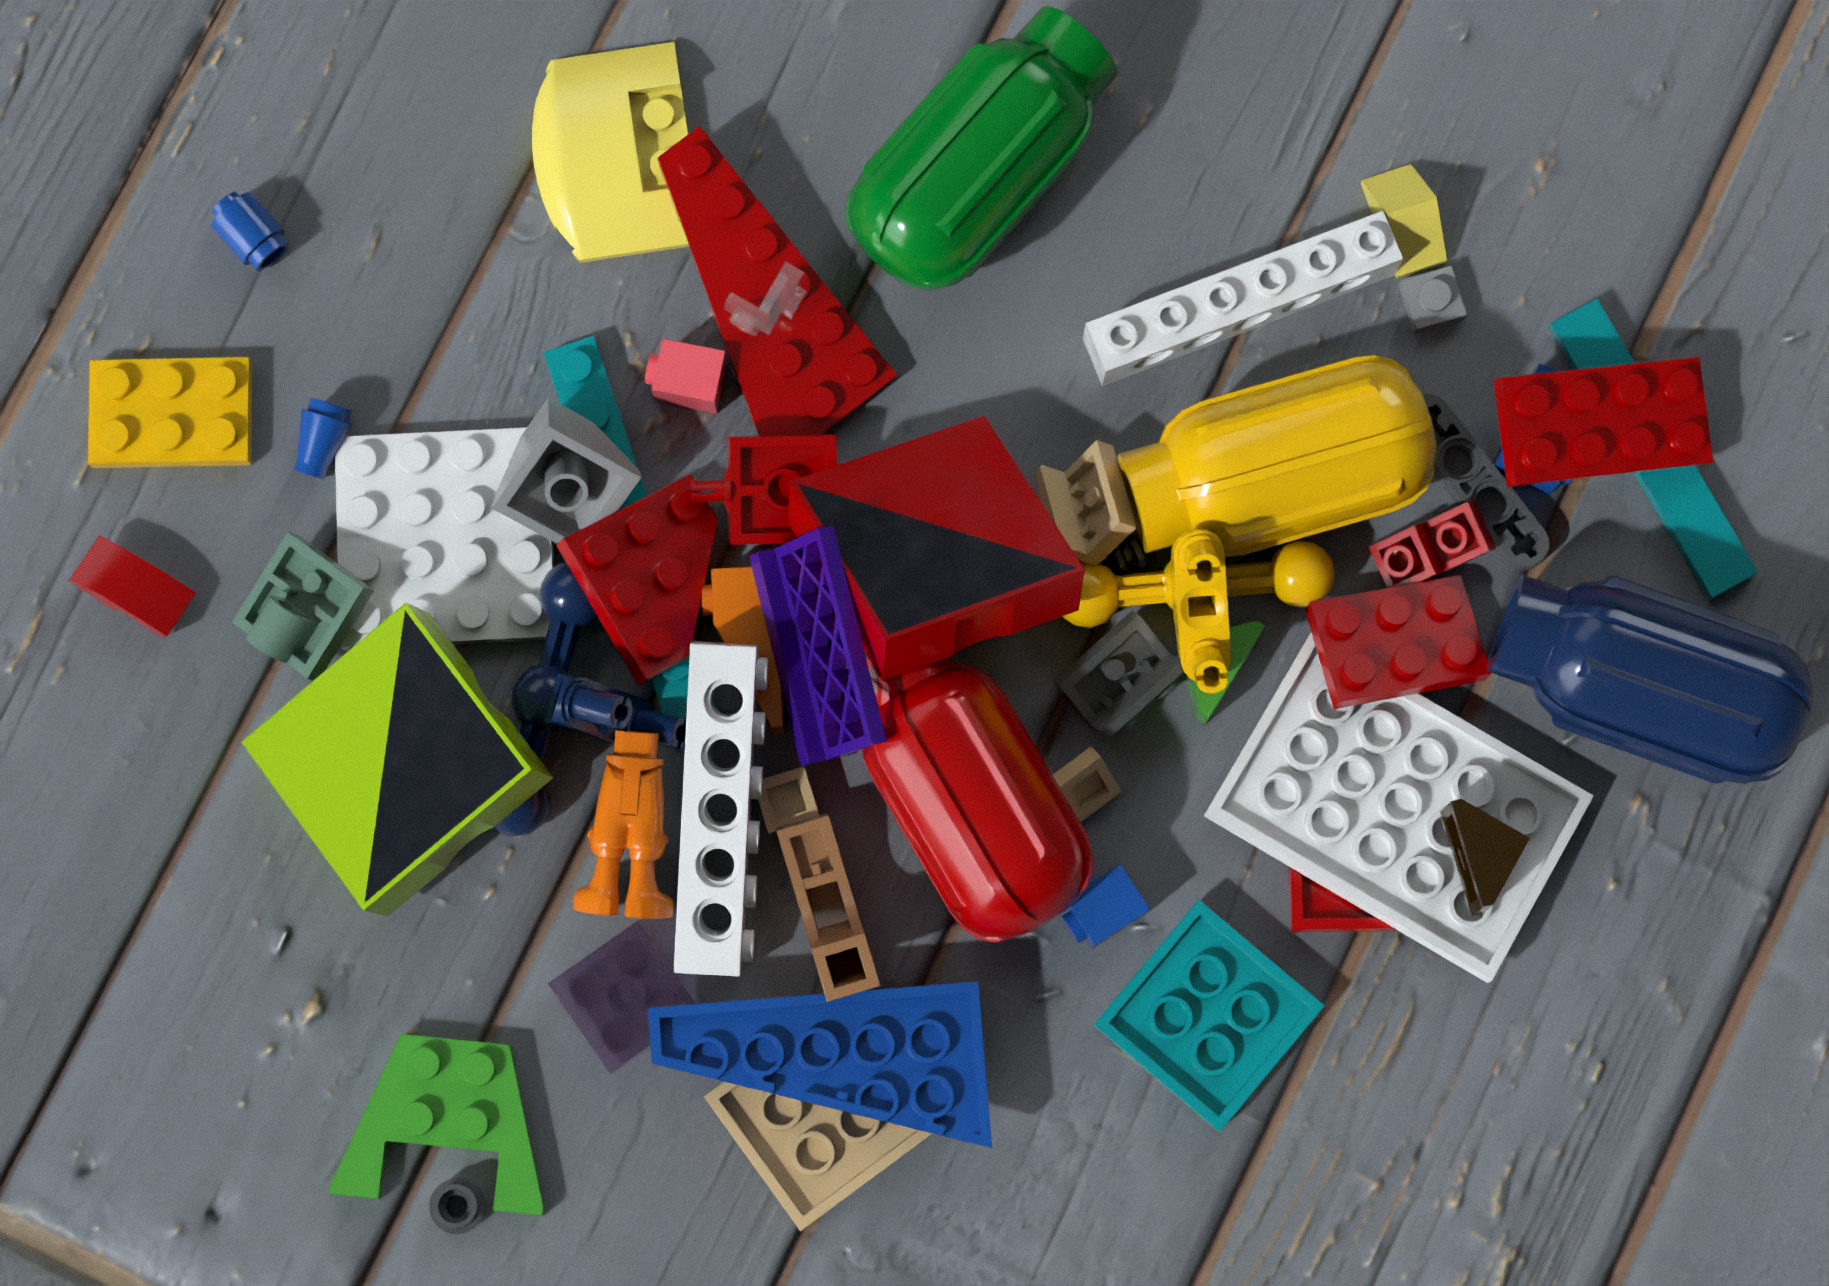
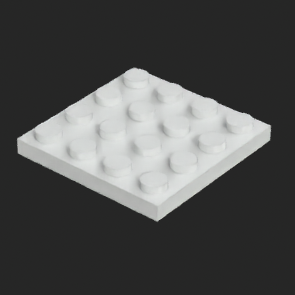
M527 427L346 436L335 454L338 564L372 588L374 593L340 648L343 650L353 648L406 602L430 613L453 645L546 639L551 618L546 615L540 602V588L546 574L554 567L553 541L492 509L493 499L518 441Z

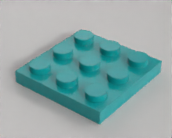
M1198 899L1093 1026L1211 1127L1220 1132L1325 1005Z

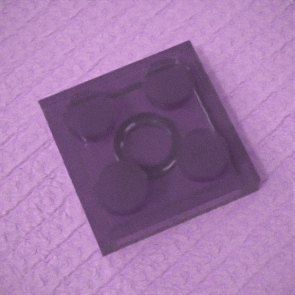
M639 921L633 923L548 983L610 1074H613L650 1047L648 1008L696 1004Z

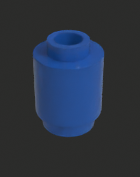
M236 191L222 198L212 210V213L216 216L211 223L212 229L244 265L251 264L256 271H262L272 265L289 247V243L283 237L284 229L251 192L239 195Z

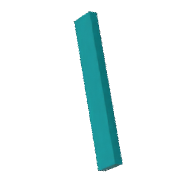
M1597 298L1551 322L1548 326L1573 370L1635 363ZM1696 466L1634 473L1708 601L1758 573Z

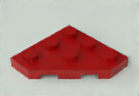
M691 474L563 538L556 544L638 685L681 663L690 654V643H692L702 597V588L705 583L718 521L708 502L692 503L691 492H701V490L691 489V480H694Z

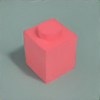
M662 339L659 354L651 353L649 356L645 384L652 385L651 390L655 402L717 414L728 366L726 352Z

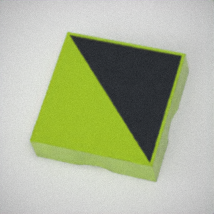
M407 602L241 742L363 911L384 916L392 914L442 872L468 842L481 833L494 828L553 779V776L510 719L499 712L486 698L479 687L473 670L430 613Z

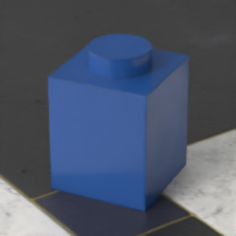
M1119 864L1092 881L1081 897L1067 909L1068 912L1062 915L1061 918L1078 944L1087 940L1093 949L1146 915L1150 908L1122 865Z

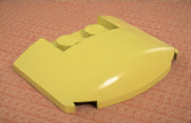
M675 42L550 60L546 69L547 75L540 87L534 107L532 123L533 162L537 184L549 218L556 231H559L569 244L575 248V250L571 251L580 263L689 247L657 162L660 155L688 135Z

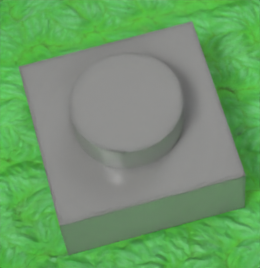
M1452 266L1401 279L1398 284L1413 334L1463 321L1467 316Z

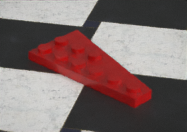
M700 126L658 157L659 168L678 220L683 228L693 261L702 280L708 302L758 435L825 434L897 377L895 371Z

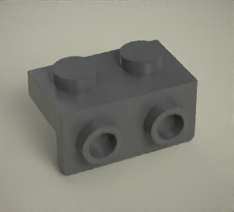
M1131 611L1053 681V684L1088 727L1108 739L1113 735L1122 734L1131 728L1138 719V713L1153 699L1162 698L1171 692L1178 683L1177 677L1184 671L1180 658L1170 654L1142 617Z

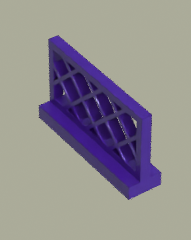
M834 526L817 528L775 549L760 551L750 555L749 558L800 766L849 756L857 753L859 750L886 742ZM846 661H847V665H848L849 672H848L847 669H846Z

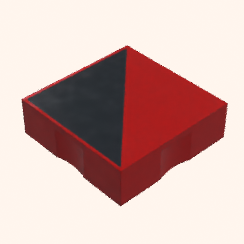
M985 415L790 481L788 523L796 537L798 538L820 527L834 526L864 651L882 681L951 657L976 642L998 636L1012 635L1079 610L1085 569Z

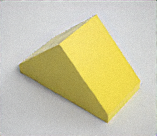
M1411 164L1361 181L1360 184L1371 213L1384 212L1402 254L1403 260L1395 274L1396 279L1447 262L1437 197Z

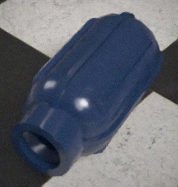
M1521 575L1503 612L1487 662L1488 672L1530 686L1537 702L1551 715L1552 723L1556 727L1716 784L1725 781L1742 784L1767 781L1780 774L1800 742L1813 700V689L1807 666L1795 650L1781 642L1777 633L1618 576H1608L1603 581L1581 582L1578 585L1562 589Z

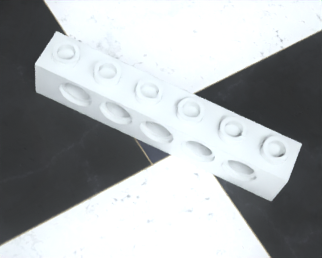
M1383 211L1087 322L1085 324L1083 341L1102 386L1392 277L1396 274L1403 257Z
M698 641L690 643L674 973L740 976L743 962L753 963L755 931L745 929L746 908L756 907L757 875H748L749 853L758 854L760 821H750L751 799H761L763 767L753 766L754 744L764 745L766 712H756L757 690H767L769 666L768 657H759V645ZM730 684L739 689L743 697V704L738 712L725 714L715 707L713 693L719 685ZM719 739H728L734 742L740 751L738 764L732 768L717 766L710 756L712 743ZM716 794L730 796L737 806L736 817L724 823L714 820L707 809L709 798ZM712 849H723L729 852L734 860L733 872L722 877L711 874L705 866L704 859L706 853ZM712 903L725 906L731 914V925L720 931L710 929L703 922L702 909Z

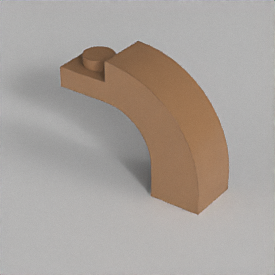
M828 812L777 827L776 832L827 1002L880 986Z

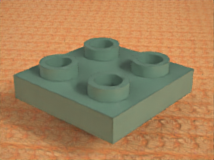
M287 532L232 623L247 633L245 639L259 651L278 661L287 663L305 678L315 680L330 664L374 593V590L297 534Z

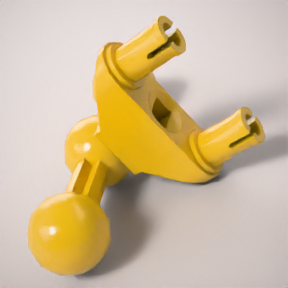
M1196 529L1187 531L1175 540L1171 550V561L1163 571L1115 575L1110 568L1101 563L1093 565L1080 561L1085 569L1079 610L1062 617L1076 626L1092 628L1105 623L1118 607L1167 603L1173 610L1178 655L1183 671L1190 679L1196 681L1201 691L1214 694L1226 688L1228 683L1227 673L1231 663L1227 597L1273 593L1278 600L1289 606L1306 608L1310 602L1323 600L1331 591L1334 583L1335 568L1332 558L1324 548L1313 542L1301 540L1283 545L1270 561L1225 565V553L1220 538L1211 531Z

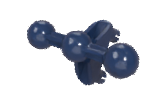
M560 562L548 571L540 588V602L546 615L551 618L539 664L531 666L520 674L512 687L511 706L517 719L522 722L519 733L542 763L551 732L560 728L612 743L615 740V730L658 733V745L684 749L686 718L656 711L651 703L644 698L584 677L568 674L580 627L588 626L598 616L567 563ZM546 785L494 828L506 836H522L531 834L542 826L550 809V794Z

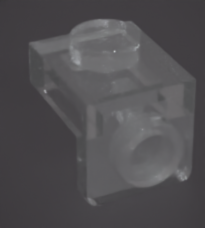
M785 261L759 308L730 292L724 305V309L731 313L729 321L753 336H757L760 330L771 335L782 314L792 319L807 292V290L799 286L804 272Z

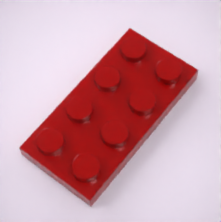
M1700 357L1510 376L1493 380L1507 487L1714 463Z

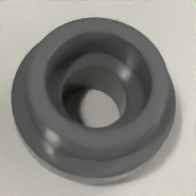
M461 1178L449 1179L441 1183L432 1193L429 1211L433 1222L441 1230L451 1234H462L474 1229L480 1223L485 1212V1200L481 1190L471 1181ZM456 1195L464 1197L468 1204L466 1213L461 1217L453 1216L448 1209L450 1199Z

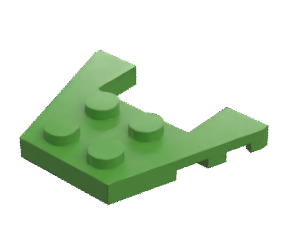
M400 1034L330 1184L329 1194L381 1199L388 1142L392 1141L498 1152L499 1162L493 1210L544 1215L545 1203L537 1175V1164L534 1150L531 1146L512 1046Z

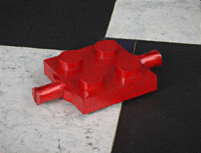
M836 435L727 436L728 465L723 475V480H691L692 490H712V492H691L692 503L723 501L728 513L729 543L731 545L788 543L797 538L788 523L790 481L838 465Z

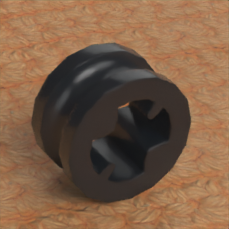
M1133 533L1129 534L1108 555L1118 575L1129 574L1128 571L1132 567H1137L1140 570L1147 567L1145 557Z

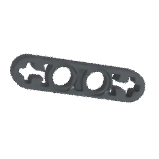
M1422 394L1429 412L1432 410L1437 415L1433 423L1434 429L1441 437L1448 429L1454 435L1444 440L1438 447L1434 463V475L1458 506L1467 501H1476V497L1481 491L1494 490L1498 492L1505 502V509L1502 515L1487 517L1481 513L1497 548L1493 551L1510 569L1528 571L1535 568L1545 558L1549 549V537L1545 529L1514 489L1507 487L1506 479L1446 402L1433 394ZM1451 448L1465 450L1472 459L1471 471L1464 475L1450 473L1443 464L1444 453ZM1513 513L1520 519L1511 526L1518 537L1523 539L1530 535L1535 541V544L1530 549L1534 556L1532 558L1526 553L1516 556L1512 552L1511 548L1516 543V540L1508 529L1500 536L1494 531L1495 528L1502 526Z

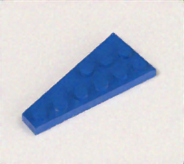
M978 981L865 990L827 1002L825 994L648 1008L651 1063L654 1065L992 1148Z

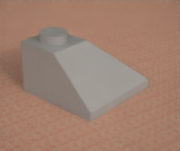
M548 397L520 437L493 499L492 509L558 544L563 538L618 511L641 479V472L595 423Z

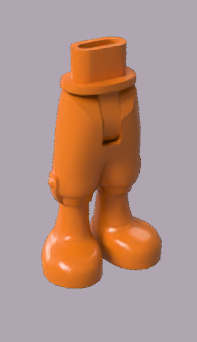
M615 730L613 754H606L605 760L608 762H606L598 795L593 827L587 833L590 849L597 856L595 870L589 884L578 888L574 892L573 910L607 916L619 914L620 892L618 889L620 859L623 857L624 850L629 849L631 869L624 916L648 919L673 917L674 901L669 895L659 891L655 880V860H659L662 857L669 842L666 833H664L662 772L664 762L663 758L657 757L658 733Z

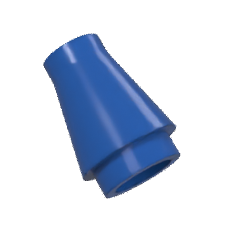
M312 397L310 398L307 410H301L295 471L325 480L327 470L335 458V454L353 424L348 423L352 410Z

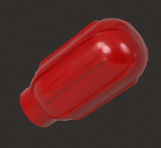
M952 656L884 681L881 680L870 659L867 658L887 741L862 749V756L872 780L950 914L962 929L977 939L996 943L1032 932L1065 912L1090 886L1095 870L1093 848L1085 829L1005 693L990 675L971 664L955 662Z

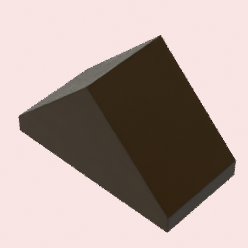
M1458 799L1451 801L1440 813L1471 916L1483 914L1495 903L1530 838L1467 801Z

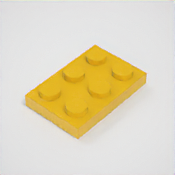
M249 357L89 360L88 465L92 468L252 465L253 362Z

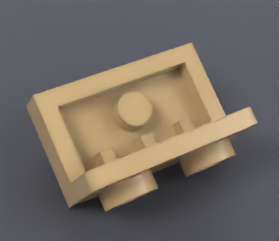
M1096 440L1065 472L1041 465L1034 472L1040 500L1078 560L1093 565L1100 564L1137 528L1113 445Z

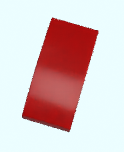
M1475 500L1467 501L1430 520L1413 525L1369 546L1387 588L1424 582L1497 549Z
M100 535L96 538L68 580L110 609L121 610L161 638L169 635L196 594L195 591L161 569Z

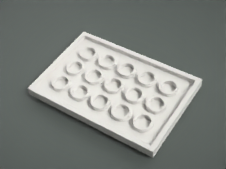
M1310 633L1208 807L1204 817L1372 916L1394 927L1396 930L1486 983H1489L1497 973L1594 795L1420 694L1334 709L1313 636ZM1458 799L1467 801L1530 838L1495 903L1483 914L1471 916L1440 813L1451 801Z

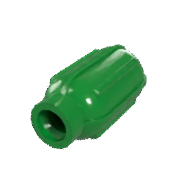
M1050 6L1040 8L1013 39L1000 38L987 44H973L864 165L863 171L848 194L844 209L846 225L860 247L891 277L912 288L931 291L956 285L966 277H971L1077 159L1081 148L1091 133L1094 120L1092 103L1117 76V67L1111 55L1083 25L1068 14Z

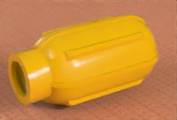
M1368 355L1348 358L1199 401L1182 409L1166 424L1158 443L1119 453L1117 458L1137 528L1135 530L1145 553L1173 546V543L1180 535L1187 531L1202 529L1211 531L1220 538L1225 557L1245 555L1397 511L1412 504L1428 489L1434 476L1437 448L1433 424L1426 402L1418 385L1412 380L1407 369L1393 359Z

